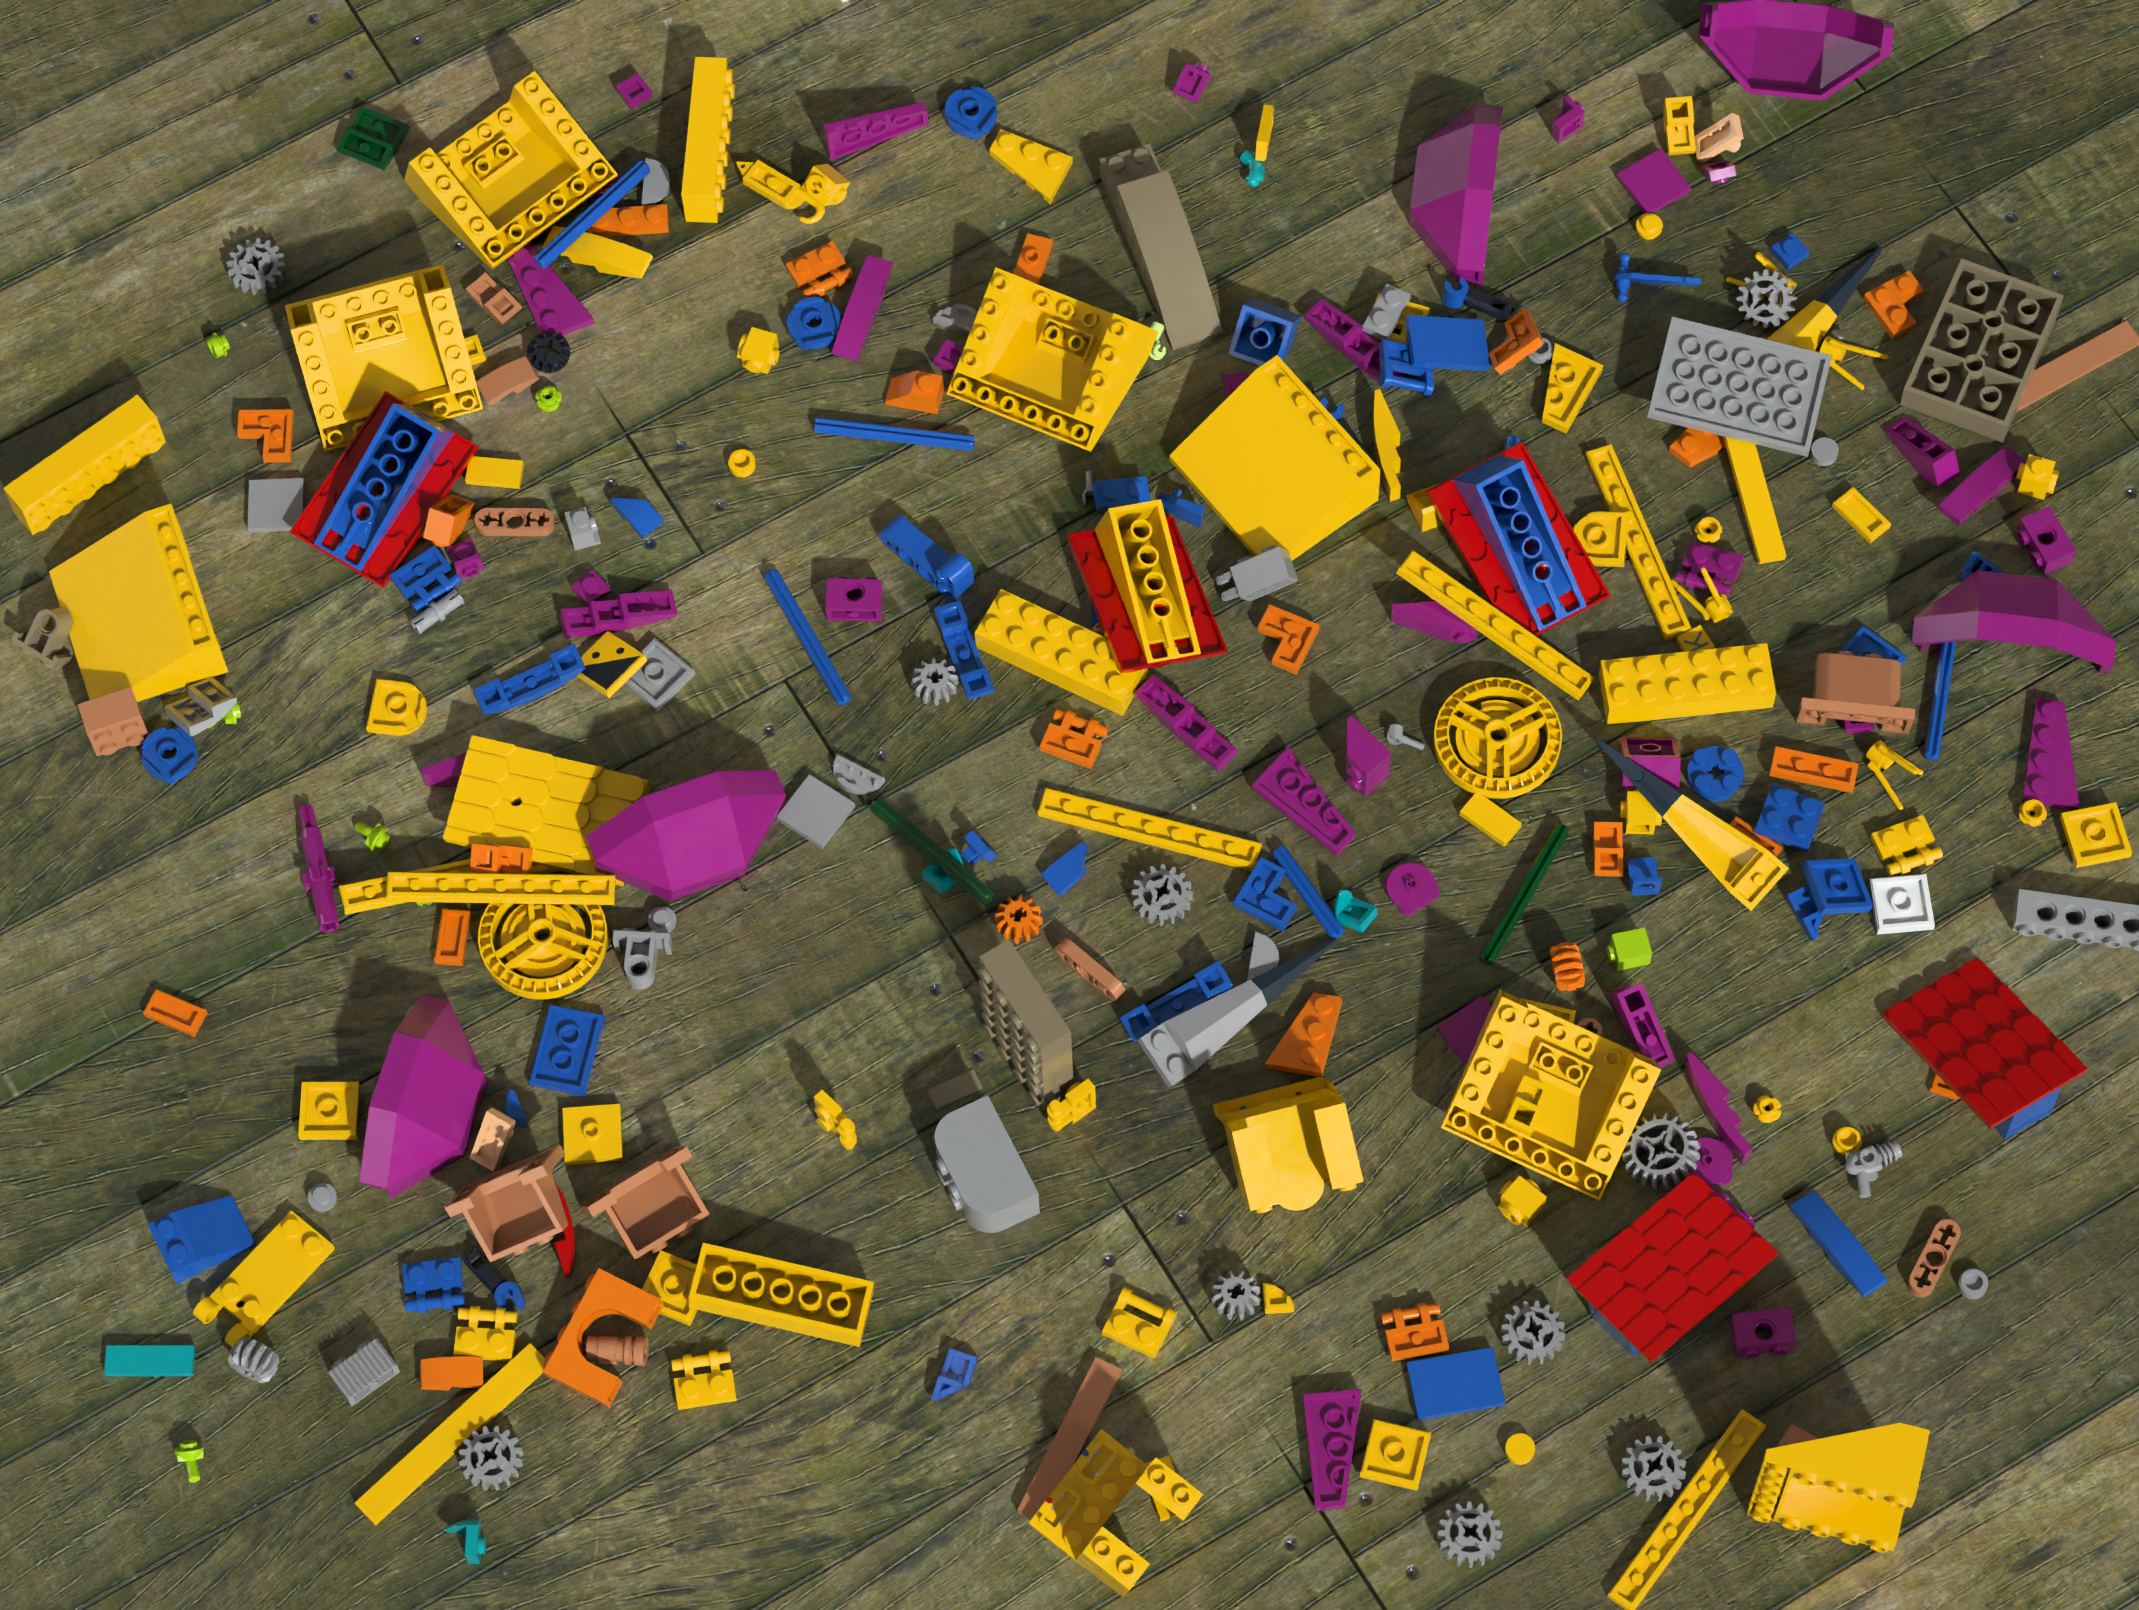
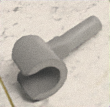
M1086 471V490L1082 493V502L1085 506L1086 497L1094 496L1092 490V471Z
M1391 724L1387 730V740L1390 744L1399 745L1403 743L1423 751L1425 744L1404 736L1401 725Z

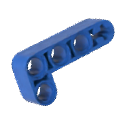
M897 515L878 533L880 540L886 547L949 600L955 601L974 583L973 567L967 558L958 552H955L952 556L948 555L903 516Z

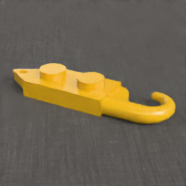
M759 160L756 162H736L745 186L784 209L797 208L804 201L816 209V213L809 218L801 216L799 221L805 224H813L822 219L825 213V206L811 197L797 182Z

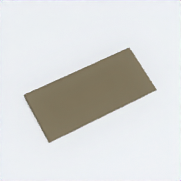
M974 1069L928 1089L927 1092L935 1108L939 1109L979 1091L983 1087Z

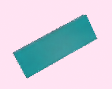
M106 1345L104 1374L105 1376L194 1377L196 1348L194 1345Z

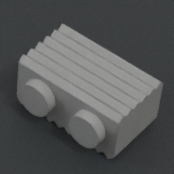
M377 1338L372 1342L367 1340L360 1344L356 1349V1353L348 1359L345 1357L339 1359L333 1364L332 1370L329 1371L333 1383L351 1406L400 1373L397 1364Z

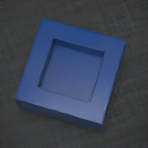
M1793 232L1771 247V253L1787 270L1807 258L1810 252Z

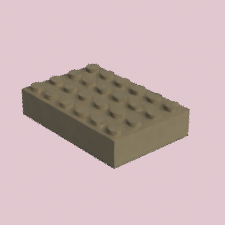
M1961 258L1903 389L1900 405L2003 443L2060 312L2064 295Z
M1008 939L979 956L980 968L977 970L981 977L979 984L982 988L980 995L983 999L981 1002L984 1010L982 1017L985 1021L983 1028L990 1039L995 1037L999 1043L998 1050L1005 1061L1010 1060L1015 1067L1013 1073L1019 1083L1025 1082L1029 1088L1028 1095L1036 1107L1040 1105L1046 1113L1050 1102L1058 1100L1061 1103L1065 1100L1067 1090L1074 1084L1071 1031Z

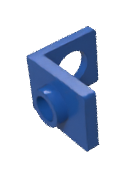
M1656 858L1627 859L1631 896L1659 894L1662 879L1657 874Z

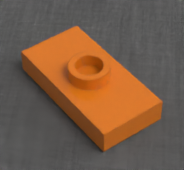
M1027 233L1013 274L1039 285L1053 247V239Z

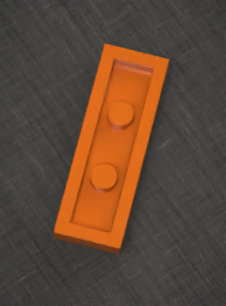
M667 204L611 208L588 229V233L602 237L669 233Z
M1775 746L1769 776L1853 793L1859 764Z

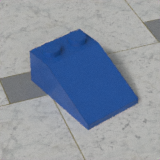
M232 1196L177 1210L148 1224L176 1284L256 1246Z

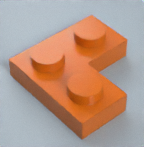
M1909 270L1865 293L1863 300L1892 340L1916 327L1917 322L1908 312L1905 305L1922 297L1924 289Z
M1526 308L1504 322L1510 338L1489 353L1492 364L1500 375L1513 368L1519 361L1534 353L1544 344L1535 321Z
M293 409L239 410L238 438L264 439V463L291 462L295 416Z
M1269 604L1258 625V632L1281 641L1272 658V665L1297 675L1320 630V625Z

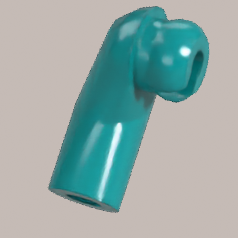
M1246 150L1239 160L1249 168L1250 174L1246 176V182L1252 187H1257L1259 182H1263L1265 178V166L1261 161L1255 160V156L1249 150Z

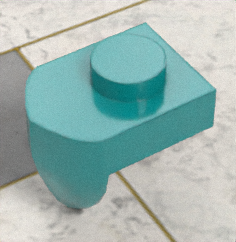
M956 848L946 851L964 866L962 857ZM934 863L922 871V879L940 894L958 884Z
M1340 890L1334 904L1336 918L1342 925L1363 933L1378 915L1377 907L1354 898L1348 890Z
M466 1519L445 1527L444 1531L466 1535L465 1557L468 1564H480L481 1554H486V1536H482L481 1519Z

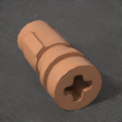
M588 1336L587 1359L598 1360L599 1364L617 1365L618 1361L624 1362L625 1365H632L633 1362L635 1366H646L649 1354L648 1337L637 1336L634 1339V1336H627L626 1338Z

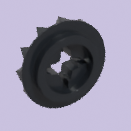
M544 330L542 333L533 336V339L528 344L527 356L536 370L543 373H555L563 369L568 363L570 346L566 338L556 331L547 332ZM552 342L553 351L557 352V354H550L549 358L547 357L545 361L544 351L541 349L547 348Z

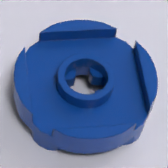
M971 87V90H956L946 101V124L958 135L977 140L983 134L989 132L997 122L998 110L993 95L983 88ZM975 108L976 115L968 116L965 110L971 111Z
M808 297L798 301L794 305V309L787 316L788 333L791 339L797 343V346L803 350L820 349L835 343L841 325V317L837 307L834 304L831 305L828 302H824V299L820 297ZM811 319L821 322L818 327L808 326L811 323Z
M175 727V729L159 728L149 734L142 745L141 758L146 771L155 779L162 780L167 784L174 783L187 776L199 760L197 746L193 737L178 727ZM174 749L176 750L173 758L165 759L164 751L168 750L171 752Z
M1709 746L1695 751L1687 769V781L1690 788L1699 793L1701 798L1712 802H1720L1732 797V794L1741 787L1744 777L1743 764L1738 758L1736 751L1720 746ZM1718 769L1723 774H1720L1718 779H1713V775L1708 774V771Z

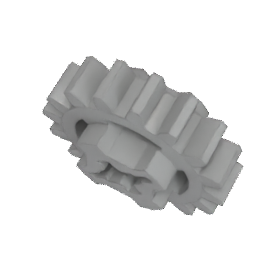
M257 238L255 244H251L249 240H246L245 247L238 244L236 246L238 252H230L231 261H227V272L230 280L233 281L234 287L241 286L243 293L251 289L253 295H256L258 289H262L265 294L267 293L268 286L274 289L277 288L276 280L283 281L282 273L286 272L284 255L280 253L277 245L272 247L271 241L267 240L265 244H261L260 238ZM255 262L257 263L259 271H257L256 267L254 266Z
M1764 269L1763 276L1759 271L1753 272L1754 279L1746 277L1744 280L1748 285L1739 286L1738 288L1743 292V296L1737 297V301L1743 302V306L1739 308V311L1747 312L1744 318L1746 321L1754 319L1753 326H1759L1761 322H1763L1764 328H1770L1771 322L1774 326H1779L1780 318L1788 320L1789 316L1786 312L1795 310L1790 305L1791 301L1797 300L1796 296H1791L1790 294L1795 289V286H1787L1786 284L1790 278L1783 277L1780 279V271H1775L1772 276L1770 269ZM1765 280L1774 282L1768 288L1760 284L1761 281ZM1751 293L1753 294V303H1752V304H1751V300H1750V298H1751ZM1781 293H1783V304L1781 303ZM1763 294H1770L1768 298L1770 303L1763 304V301L1765 300V296ZM1765 310H1768L1770 313H1773L1774 315L1770 317H1764L1759 314L1763 313Z
M1162 864L1160 870L1156 871L1153 866H1150V874L1142 871L1140 873L1141 881L1134 880L1135 890L1131 892L1132 899H1135L1133 901V908H1140V918L1148 915L1149 924H1152L1155 919L1159 920L1160 926H1163L1164 920L1167 919L1171 924H1174L1175 916L1183 919L1184 910L1190 911L1191 903L1189 901L1193 900V892L1189 891L1191 890V881L1184 882L1186 879L1184 872L1176 875V867L1173 866L1170 871H1166L1165 864ZM1174 884L1179 888L1181 895H1179V891L1174 890ZM1143 895L1146 896L1147 900H1150V906L1144 900Z
M1537 1300L1534 1303V1307H1530L1527 1301L1523 1302V1309L1521 1310L1517 1306H1513V1316L1506 1314L1504 1321L1507 1324H1503L1501 1332L1506 1334L1502 1336V1344L1510 1343L1507 1347V1353L1516 1352V1361L1518 1362L1523 1357L1527 1358V1365H1531L1533 1359H1537L1540 1365L1543 1364L1544 1356L1550 1360L1554 1359L1553 1350L1560 1352L1562 1348L1560 1342L1565 1339V1333L1560 1332L1564 1329L1565 1324L1564 1322H1557L1559 1312L1549 1313V1304L1543 1309L1539 1308L1540 1304ZM1523 1318L1522 1326L1516 1327V1330H1513L1516 1323ZM1529 1325L1531 1326V1329H1533L1534 1333H1538L1537 1341L1535 1336H1533L1532 1332H1528ZM1553 1335L1550 1343L1544 1347V1340L1549 1339Z
M483 1426V1434L480 1435L473 1431L474 1439L472 1441L464 1439L463 1441L467 1449L459 1450L460 1457L464 1458L459 1461V1466L461 1469H466L463 1472L465 1479L472 1477L471 1483L474 1487L482 1483L484 1491L488 1490L489 1485H494L496 1491L499 1490V1483L504 1482L507 1486L511 1485L509 1477L518 1478L519 1474L515 1468L523 1467V1461L518 1457H521L524 1453L522 1448L517 1447L520 1444L517 1437L510 1439L511 1433L508 1429L501 1434L499 1426H495L493 1432H489L488 1428ZM507 1447L511 1454L510 1461H507L504 1457ZM473 1455L479 1460L476 1464V1469L472 1466ZM496 1455V1460L489 1459L488 1462L486 1461L487 1456L492 1458Z
M1646 1436L1645 1444L1635 1440V1450L1629 1447L1626 1449L1625 1454L1629 1458L1622 1459L1621 1465L1626 1468L1622 1470L1621 1476L1624 1478L1629 1477L1625 1486L1627 1488L1634 1486L1636 1488L1634 1493L1636 1497L1643 1492L1645 1493V1501H1649L1651 1495H1655L1657 1501H1661L1663 1493L1669 1498L1673 1496L1672 1487L1678 1490L1681 1488L1682 1483L1680 1480L1685 1479L1686 1472L1681 1469L1685 1467L1686 1460H1678L1682 1451L1680 1449L1673 1451L1671 1449L1672 1441L1664 1445L1662 1444L1661 1436L1657 1438L1656 1442H1652L1650 1436ZM1667 1459L1672 1463L1673 1473L1671 1472L1672 1469L1667 1467ZM1660 1461L1659 1469H1655L1647 1476L1649 1467L1652 1468ZM1634 1464L1636 1465V1468L1640 1470V1478H1638L1635 1474Z
M1468 1501L1465 1509H1462L1458 1503L1455 1506V1513L1450 1510L1446 1511L1445 1516L1447 1520L1441 1519L1439 1522V1527L1444 1530L1438 1531L1437 1538L1444 1540L1440 1543L1439 1548L1440 1550L1448 1549L1446 1556L1448 1560L1455 1556L1457 1558V1566H1460L1463 1561H1467L1468 1567L1472 1568L1474 1561H1478L1483 1566L1485 1556L1491 1560L1494 1559L1495 1553L1492 1549L1500 1550L1501 1543L1497 1540L1503 1536V1531L1496 1530L1500 1526V1520H1491L1494 1511L1490 1510L1484 1513L1483 1504L1481 1503L1477 1509H1474L1471 1501ZM1465 1517H1473L1475 1519H1465ZM1451 1527L1457 1534L1454 1542H1452L1450 1537ZM1486 1527L1488 1528L1490 1533L1489 1542H1487V1538L1483 1536V1532L1485 1531ZM1465 1532L1468 1534L1475 1532V1538L1473 1536L1464 1537Z

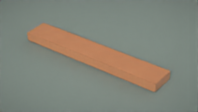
M2125 321L2034 370L2017 411L2139 345V336L2130 324Z
M1095 1357L1017 1509L1018 1514L1032 1519L1078 1460L1122 1374L1121 1368Z

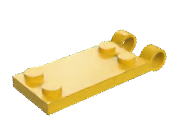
M290 1211L209 1297H205L197 1304L193 1315L202 1323L208 1324L224 1307L241 1322L230 1329L225 1337V1342L233 1347L238 1339H250L335 1250L334 1245L293 1211ZM242 1301L245 1303L243 1307H237L238 1302Z

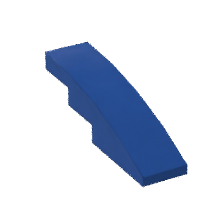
M1814 1190L1790 1205L1791 1212L1809 1230L1810 1238L1827 1254L1829 1263L1863 1298L1887 1283L1886 1277L1870 1255Z

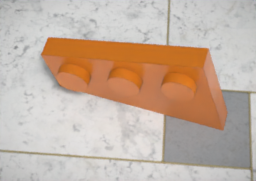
M1688 428L1670 446L1669 452L1691 468L1718 454V451L1726 448L1723 436Z
M1313 993L1266 1061V1068L1322 1078L1342 1006L1341 997Z

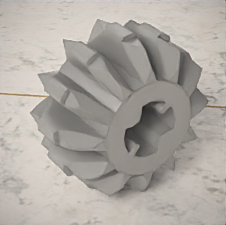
M933 657L929 665L922 660L921 669L915 668L913 671L915 678L911 680L912 687L915 688L916 697H923L925 704L930 700H934V704L938 706L940 699L948 703L950 700L949 695H956V685L959 684V677L955 675L956 669L954 666L947 667L945 659L938 664Z
M1231 1270L1228 1272V1279L1219 1276V1285L1212 1286V1293L1215 1295L1211 1298L1212 1304L1218 1305L1217 1313L1222 1314L1227 1311L1228 1320L1233 1318V1314H1237L1241 1321L1244 1319V1311L1249 1315H1253V1306L1260 1305V1298L1257 1297L1260 1294V1287L1253 1286L1255 1278L1252 1276L1245 1280V1272L1243 1270L1240 1271L1238 1277H1234V1273ZM1235 1292L1240 1293V1295L1237 1296V1299L1231 1298V1296H1234Z
M249 1338L238 1339L228 1357V1364L231 1368L235 1369V1372L259 1383L269 1382L271 1377L275 1375L278 1369L277 1366L280 1363L279 1356L273 1352L272 1348Z

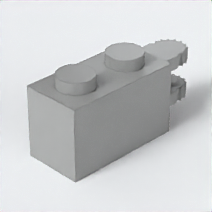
M1277 545L1263 549L1262 554L1255 557L1246 556L1237 561L1238 564L1230 567L1231 571L1215 579L1219 586L1226 585L1232 581L1236 584V587L1221 593L1223 601L1240 597L1249 602L1298 581L1289 551Z

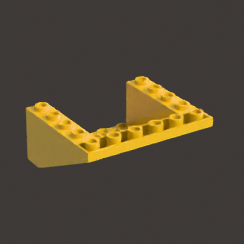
M534 71L514 85L509 102L442 151L435 154L429 147L410 161L404 181L419 200L493 270L601 188L609 184L618 174Z
M443 264L285 305L291 334L325 451L348 446L385 391L436 421L483 410L451 287Z
M995 267L946 394L1091 452L1147 361L1159 331ZM1090 371L1088 380H1083V377L1086 375V373Z
M1278 355L1257 368L1169 455V461L1254 557L1262 554L1263 549L1277 545L1288 550L1293 561L1377 502L1379 498L1380 468Z
M172 504L142 513L49 571L60 608L67 609L72 616L73 624L69 636L90 700L132 687L137 702L197 683L211 676L215 677L228 672Z
M1500 989L1481 1029L1443 1119L1441 1128L1600 1201L1661 1072V1068L1657 1061ZM1523 1075L1550 1086L1542 1106L1543 1109L1531 1136L1503 1125L1506 1111L1513 1100Z
M1896 1423L1767 1449L1749 1502L1747 1515L1753 1516V1519L1759 1522L1769 1523L1771 1520L1782 1523L1783 1527L1791 1530H1799L1800 1528L1810 1530L1813 1535L1827 1538L1829 1535L1841 1538L1842 1542L1850 1545L1862 1543L1869 1545L1872 1550L1877 1552L1894 1551L1904 1509L1906 1507L1912 1508L1916 1498L1930 1430L1904 1423Z

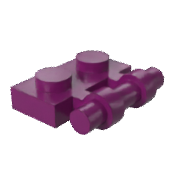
M1691 541L1682 563V570L1690 572L1678 571L1676 582L1683 583L1685 587L1691 589L1698 587L1709 590V594H1711L1705 579L1700 577V575H1703L1701 568L1705 567L1709 576L1713 578L1712 581L1718 594L1729 596L1732 585L1725 584L1724 581L1735 584L1744 563V555Z

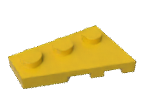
M1000 129L989 149V154L1012 174H1017L1032 190H1037L1049 204L1053 201L1073 163V157L1002 129Z
M1555 343L1542 423L1567 434L1601 375L1604 365Z

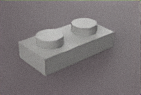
M1386 284L1364 322L1362 331L1381 340H1388L1407 307L1411 294Z

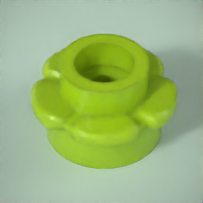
M212 333V337L206 339L210 352L215 358L227 356V350L230 349L227 339L223 334L218 336L217 333Z
M545 386L544 389L537 391L535 395L536 404L543 411H555L562 400L561 392L556 391V388L553 386Z

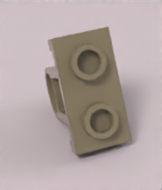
M62 607L41 610L35 616L30 629L15 631L11 641L19 646L21 652L39 658L41 660L40 663L45 667L56 669L57 667L68 666L72 656L70 654L60 655V652L72 628V616L67 609ZM52 618L55 620V627L52 624Z

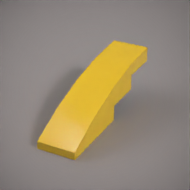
M553 226L542 248L548 245L565 228ZM587 232L583 233L561 254V256H568L572 263L594 266L600 273L639 279L643 278L653 259V256L647 252Z
M1378 389L1375 390L1374 449L1377 465L1380 468V478L1388 499L1392 502L1400 499L1401 485L1396 476L1397 473H1400L1401 462L1396 448L1400 446V431L1381 390Z

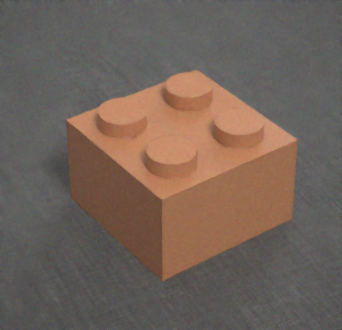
M132 687L77 704L96 756L111 755L118 749L127 746H138L149 735Z

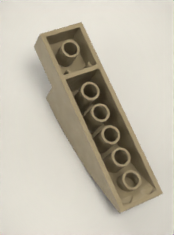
M1150 143L1101 158L1100 177L1159 320L1165 327L1164 332L1172 351L1223 335L1207 277L1169 171H1161Z

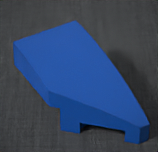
M1180 489L1174 490L1173 495H1168L1164 492L1159 494L1157 500L1161 499L1163 507L1168 512L1191 525L1201 528L1204 521V506L1183 500Z
M612 498L609 501L622 519H626L641 539L665 522L647 500Z
M1085 842L1068 851L1041 874L1057 895L1063 896L1082 878V875L1086 876L1085 859L1088 845Z
M1806 885L1785 895V898L1804 932L1813 941L1818 937L1819 927L1825 915L1819 914L1809 885Z
M949 1348L931 1400L938 1401L968 1387L978 1357Z

